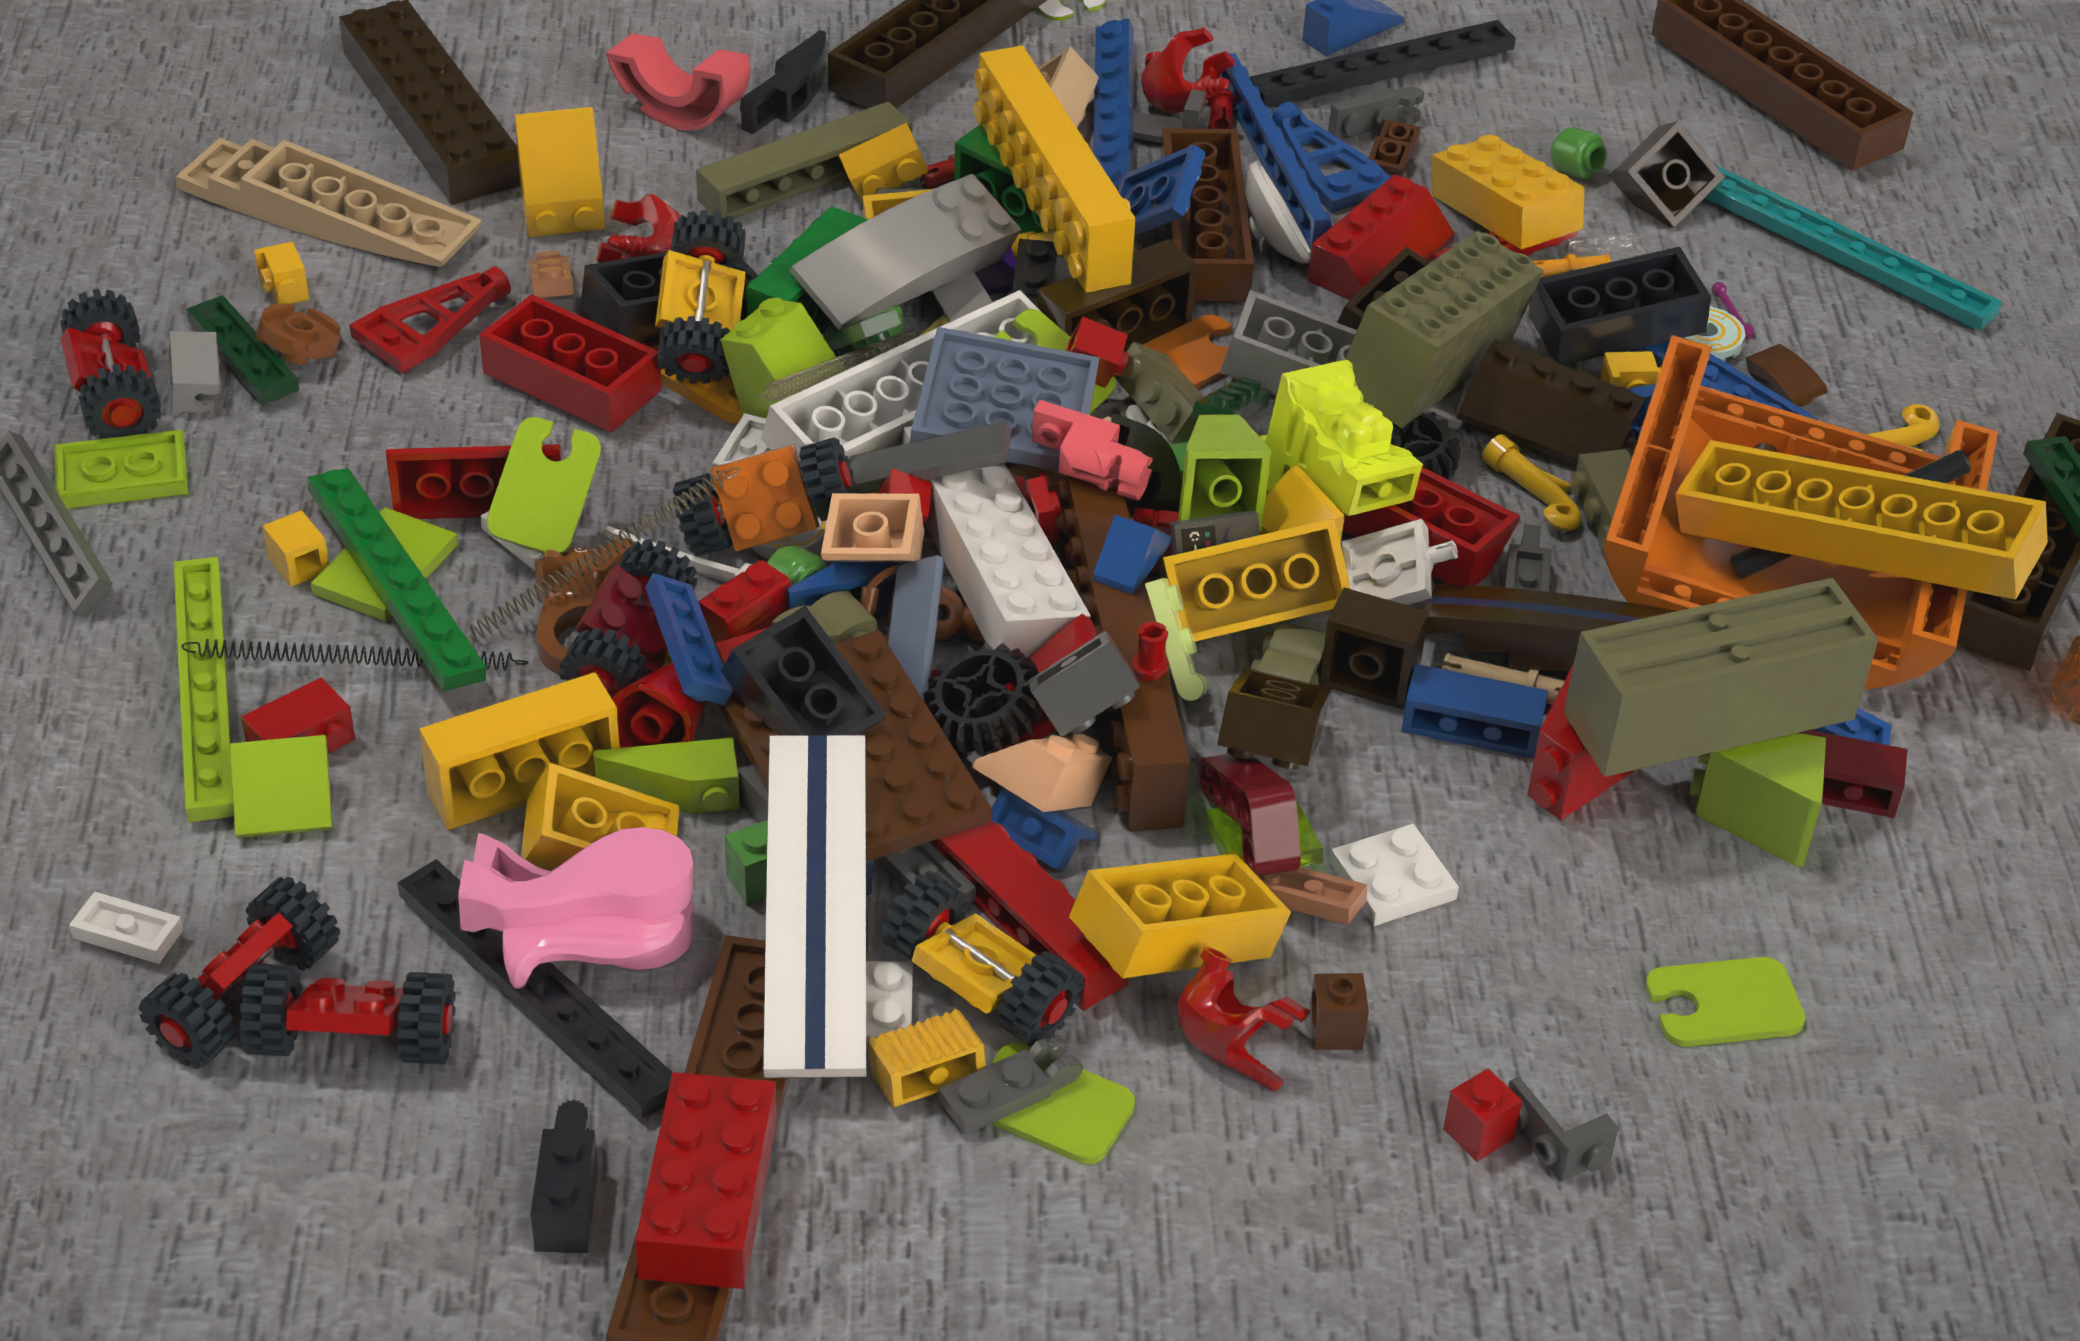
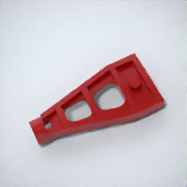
M493 266L481 274L477 272L384 305L349 325L351 337L403 373L433 356L491 302H496L510 294V282L500 268ZM459 297L467 302L455 313L441 305ZM420 313H426L438 321V324L429 332L419 334L402 322V320Z

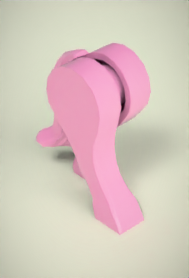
M645 827L623 829L588 845L553 871L538 868L523 859L505 843L478 833L473 862L464 860L458 895L460 929L475 932L491 928L503 932L504 963L509 981L515 989H521L525 986L532 970L537 965L551 961H581L609 964L634 970L662 967L681 957L689 949L694 937V907L692 902L693 860L691 851L680 838L664 830Z

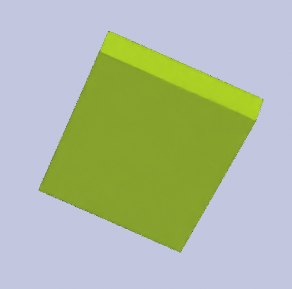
M183 430L54 445L55 490L67 509L189 494Z
M386 507L379 512L425 579L458 546V536L455 532ZM347 547L311 582L312 594L385 622L392 616Z

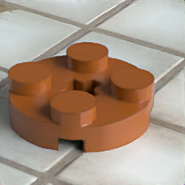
M275 304L263 310L256 339L284 353V358L287 361L304 365L308 363L309 358L321 359L336 356L341 329L339 324L330 316L309 307L307 314L294 312V304Z

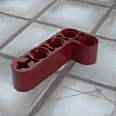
M1230 754L1200 758L1198 769L1203 794L1210 802L1240 825L1243 859L1246 865L1257 876L1298 870L1301 863L1296 798L1290 783L1255 757L1253 759H1245Z

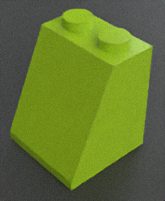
M770 298L763 301L758 309L746 319L739 321L734 329L720 340L742 414L744 415L745 413L762 418H767L770 405L790 397L786 396L777 401L769 400L767 395L759 398L760 395L766 393L769 383L837 358L802 303L783 301L781 298Z
M1199 415L1186 447L1178 521L1253 510L1258 513L1259 531H1262L1271 449L1240 415Z
M1794 733L1698 755L1697 763H1703L1702 769L1693 768L1689 795L1697 796L1695 815L1792 865L1804 867L1822 804L1826 738Z

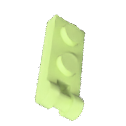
M1167 578L1145 583L1156 622L1163 624L1166 627V631L1168 630L1166 655L1177 691L1185 700L1193 701L1200 699L1207 693L1209 686L1206 677L1196 673L1191 654L1197 653V649L1190 628L1183 629L1178 612L1184 610L1179 589L1176 584L1170 586Z

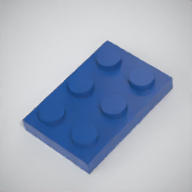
M1195 144L1123 174L1117 191L1122 198L1130 202V209L1135 217L1134 236L1173 220H1178L1187 213L1190 207L1189 199L1195 183L1201 176V165L1206 154Z

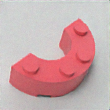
M636 33L630 34L606 52L610 68L625 94L627 95L632 92L643 104L640 108L641 111L653 120L677 130H698L713 122L742 98L750 77L751 67L748 54L718 49L693 68V75H691L673 62L666 52L661 38Z

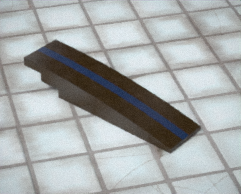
M1436 584L1432 591V598L1428 599L1423 610L1429 611L1426 633L1464 634V650L1509 652V669L1570 671L1575 661L1580 632L1676 612L1664 608L1588 596L1515 588Z

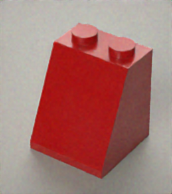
M1573 665L1540 729L1527 796L1533 799L1537 805L1546 809L1560 821L1634 772L1632 770L1604 777L1564 715Z

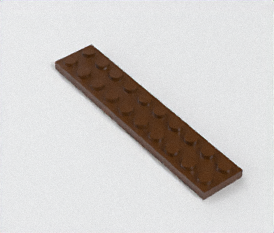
M725 935L684 1073L776 1082V1132L790 1077H764L766 941ZM634 1239L606 1333V1341H720L734 1288L638 1279L636 1243Z

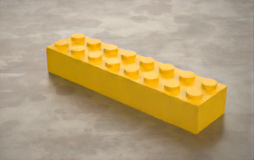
M1023 45L979 53V69H976L974 73L975 84L979 91L978 101L974 103L976 122L979 125H983L987 132L989 143L992 146L995 145L998 149L1003 166L1009 167L1016 187L1022 188L1029 208L1035 210L1038 214L1043 231L1045 233L1049 232L1054 240L1056 252L1058 255H1063L1067 261L1072 278L1078 279L1086 293L1131 284L1135 217Z
M1713 440L1709 441L1675 493L1681 533L2015 600L2048 542L2046 501Z

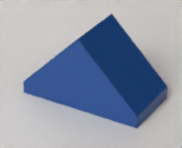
M1115 515L1093 573V581L1133 595L1170 545L1171 536L1155 528Z

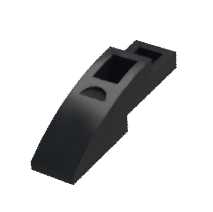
M819 30L776 60L775 75L740 98L742 130L753 135L774 119L789 123L810 104L818 93L826 73V32Z

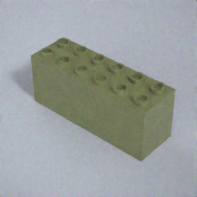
M1476 231L1373 301L1366 308L1345 360L1347 359L1352 363L1355 382L1358 390L1363 394V402L1374 405V408L1380 410L1384 417L1403 428L1472 376L1494 338L1511 343L1544 270L1533 264V261L1528 256L1514 253L1501 245L1494 236Z
M1833 578L1580 632L1564 715L1604 777L1855 720L1879 639Z

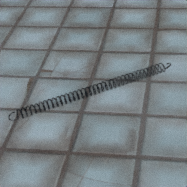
M208 638L206 639L203 655L201 654L199 642H186L181 646L187 652L196 653V651L185 649L184 645L198 644L201 658L205 656L206 650L209 658H212L216 649L217 657L220 659L225 649V655L228 660L231 658L233 651L237 660L240 658L241 651L244 659L247 660L251 650L252 658L255 661L260 650V657L263 661L266 659L267 652L269 653L270 660L273 661L277 651L278 659L281 662L286 650V657L289 662L292 660L294 652L295 659L299 662L303 652L304 660L307 663L310 659L311 651L315 663L319 659L320 652L322 662L325 663L327 661L329 653L332 664L336 660L337 652L340 664L344 662L347 653L348 663L352 664L355 654L356 662L359 665L362 661L363 652L366 665H369L372 654L374 664L378 665L381 654L382 663L385 666L388 662L389 652L392 666H395L397 656H399V663L402 667L405 663L406 654L410 667L413 665L415 654L418 667L421 666L423 661L421 658L419 664L418 653L414 648L410 664L408 647L405 649L403 662H401L400 648L397 647L393 663L391 647L388 648L386 661L384 662L382 646L379 648L377 662L375 660L374 646H371L368 662L365 646L362 647L360 660L358 661L356 645L353 647L351 661L349 659L348 645H345L341 661L338 644L333 660L330 644H328L324 660L321 643L319 644L316 660L313 643L310 644L307 659L304 643L301 645L298 659L295 642L293 643L290 659L287 642L284 643L281 658L278 642L275 644L273 658L271 657L269 641L266 645L264 658L261 641L258 642L255 658L252 641L249 642L246 657L243 640L240 644L238 657L236 655L235 640H232L229 657L225 639L220 656L217 639L214 641L212 655H210ZM483 651L481 656L482 661L484 657L487 670L490 669L492 656L494 669L496 671L499 668L500 658L502 659V667L504 671H506L509 656L510 660L512 662H515V664L517 665H526L529 663L525 660H513L511 652H509L507 655L506 665L504 666L503 652L501 651L499 653L496 667L494 651H492L490 654L489 664L487 666L486 652Z

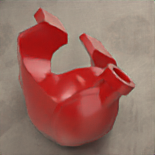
M1205 27L1197 30L1182 31L1171 39L1162 52L1153 51L1146 54V67L1141 74V85L1146 100L1154 109L1170 114L1184 112L1191 89L1206 91L1205 101H1207L1211 96L1228 88L1229 80L1221 78L1220 74L1225 69L1235 66V59L1227 51L1212 55L1203 61L1202 75L1198 81L1189 82L1183 77V63L1188 52L1195 47L1214 41L1213 36Z
M648 194L639 201L626 202L616 199L610 216L611 219L633 226L650 222L654 232L653 235L646 238L643 236L632 237L631 235L610 236L607 243L601 242L596 261L601 263L671 250L675 221L678 222V218L681 215L654 194Z
M1204 947L1200 955L1203 963L1197 975L1187 983L1180 995L1178 1002L1179 1026L1192 1046L1203 1054L1232 1070H1236L1240 1074L1243 1073L1247 1078H1252L1253 1081L1259 1082L1271 1091L1278 1090L1284 1081L1277 1074H1274L1272 1070L1261 1064L1259 1060L1254 1059L1252 1055L1248 1054L1244 1047L1245 1043L1265 1023L1270 1022L1284 1030L1292 1025L1294 1018L1300 1022L1306 1020L1311 1010L1298 1004L1288 996L1261 1007L1241 1004L1234 994V972L1227 970L1231 962L1230 957L1217 949Z

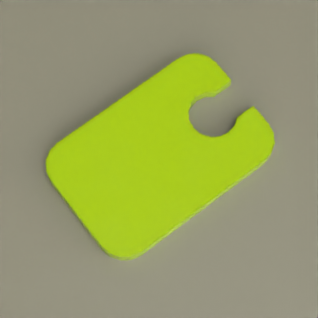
M540 417L526 418L517 428L487 516V526L493 537L542 553L547 550H554L563 554L572 543L601 456V445L595 435L574 428L571 437L572 451L570 455L562 461H551L543 454L542 446L545 440L551 436L554 422Z
M1770 957L1658 967L1649 972L1645 983L1651 1002L1665 1001L1673 996H1682L1691 1000L1697 1007L1695 1013L1687 1016L1675 1013L1659 1014L1658 1022L1663 1035L1669 1042L1681 1047L1793 1036L1802 1031L1806 1020L1805 1012L1786 968L1778 960Z
M1022 1043L1005 1045L994 1057L991 1065L1023 1050L1028 1052L1031 1047ZM1053 1062L1041 1068L1042 1072L1044 1073ZM1082 1069L1080 1077L1072 1081L1071 1084L1068 1083L1066 1086L1051 1092L1050 1097L991 1123V1125L1078 1163L1095 1164L1107 1155L1132 1116L1135 1108V1098L1133 1093L1125 1086Z

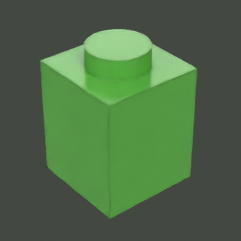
M768 820L724 835L726 875L746 906L766 899Z

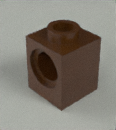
M1363 973L1314 974L1309 1010H1311L1309 1018L1314 1050H1363L1369 1014Z

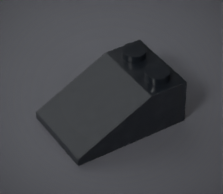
M806 606L732 649L721 669V673L746 707L779 736H857L887 717V714Z

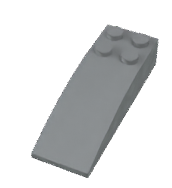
M970 174L913 197L865 221L794 264L789 272L840 330L953 282L971 270L976 272L1002 261L1022 229L987 191L983 184L973 174Z
M1250 290L1219 373L1230 376L1235 380L1239 377L1257 380L1261 382L1262 389L1270 390L1272 394L1277 395L1282 373L1345 360L1357 330ZM1474 374L1423 413L1435 412L1437 419L1448 420L1449 427L1460 429L1463 421L1457 419V414Z

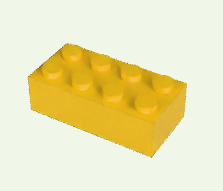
M1483 135L1476 141L1464 145H1451L1445 151L1432 154V196L1520 249L1583 229L1585 187L1569 179L1567 175L1546 166L1544 162L1525 154L1521 149L1502 141L1496 135Z
M1334 518L1168 556L1157 561L1160 577L1167 578L1170 586L1176 584L1179 589L1184 610L1178 612L1183 629L1190 628L1195 642L1332 610L1343 588L1351 589Z
M596 672L419 728L427 793L447 831L526 805L528 794L549 762L596 778L593 750L620 748L617 707Z
M1227 854L1088 870L1069 918L1082 931L1085 938L1109 962L1112 969L1123 979L1200 968L1203 963L1200 955L1204 947H1211L1226 954L1231 959L1230 963L1271 958L1291 911L1237 854Z

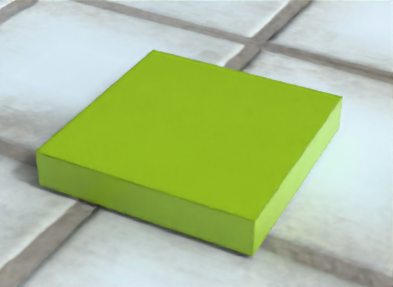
M326 735L230 743L235 835L237 838L333 830Z

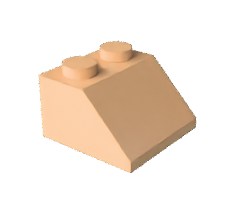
M832 493L821 550L822 560L830 562L898 563L920 560L924 527L919 494Z
M1081 733L1068 737L1051 735L1046 739L1028 740L977 758L972 768L1042 812L1091 806L1113 757L1099 750V743L1087 735Z

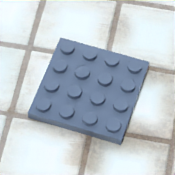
M937 327L909 443L1006 421L1012 431L1007 461L1058 472L1060 451L1031 442L1033 410L1039 400L1089 415L1100 357Z

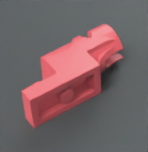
M1039 400L1034 408L1031 442L1060 451L1059 473L1095 484L1099 489L1105 491L1113 486H1117L1118 495L1137 501L1143 495L1152 469L1147 468L1153 460L1151 457L1144 455L1141 451L1118 444L1119 424Z

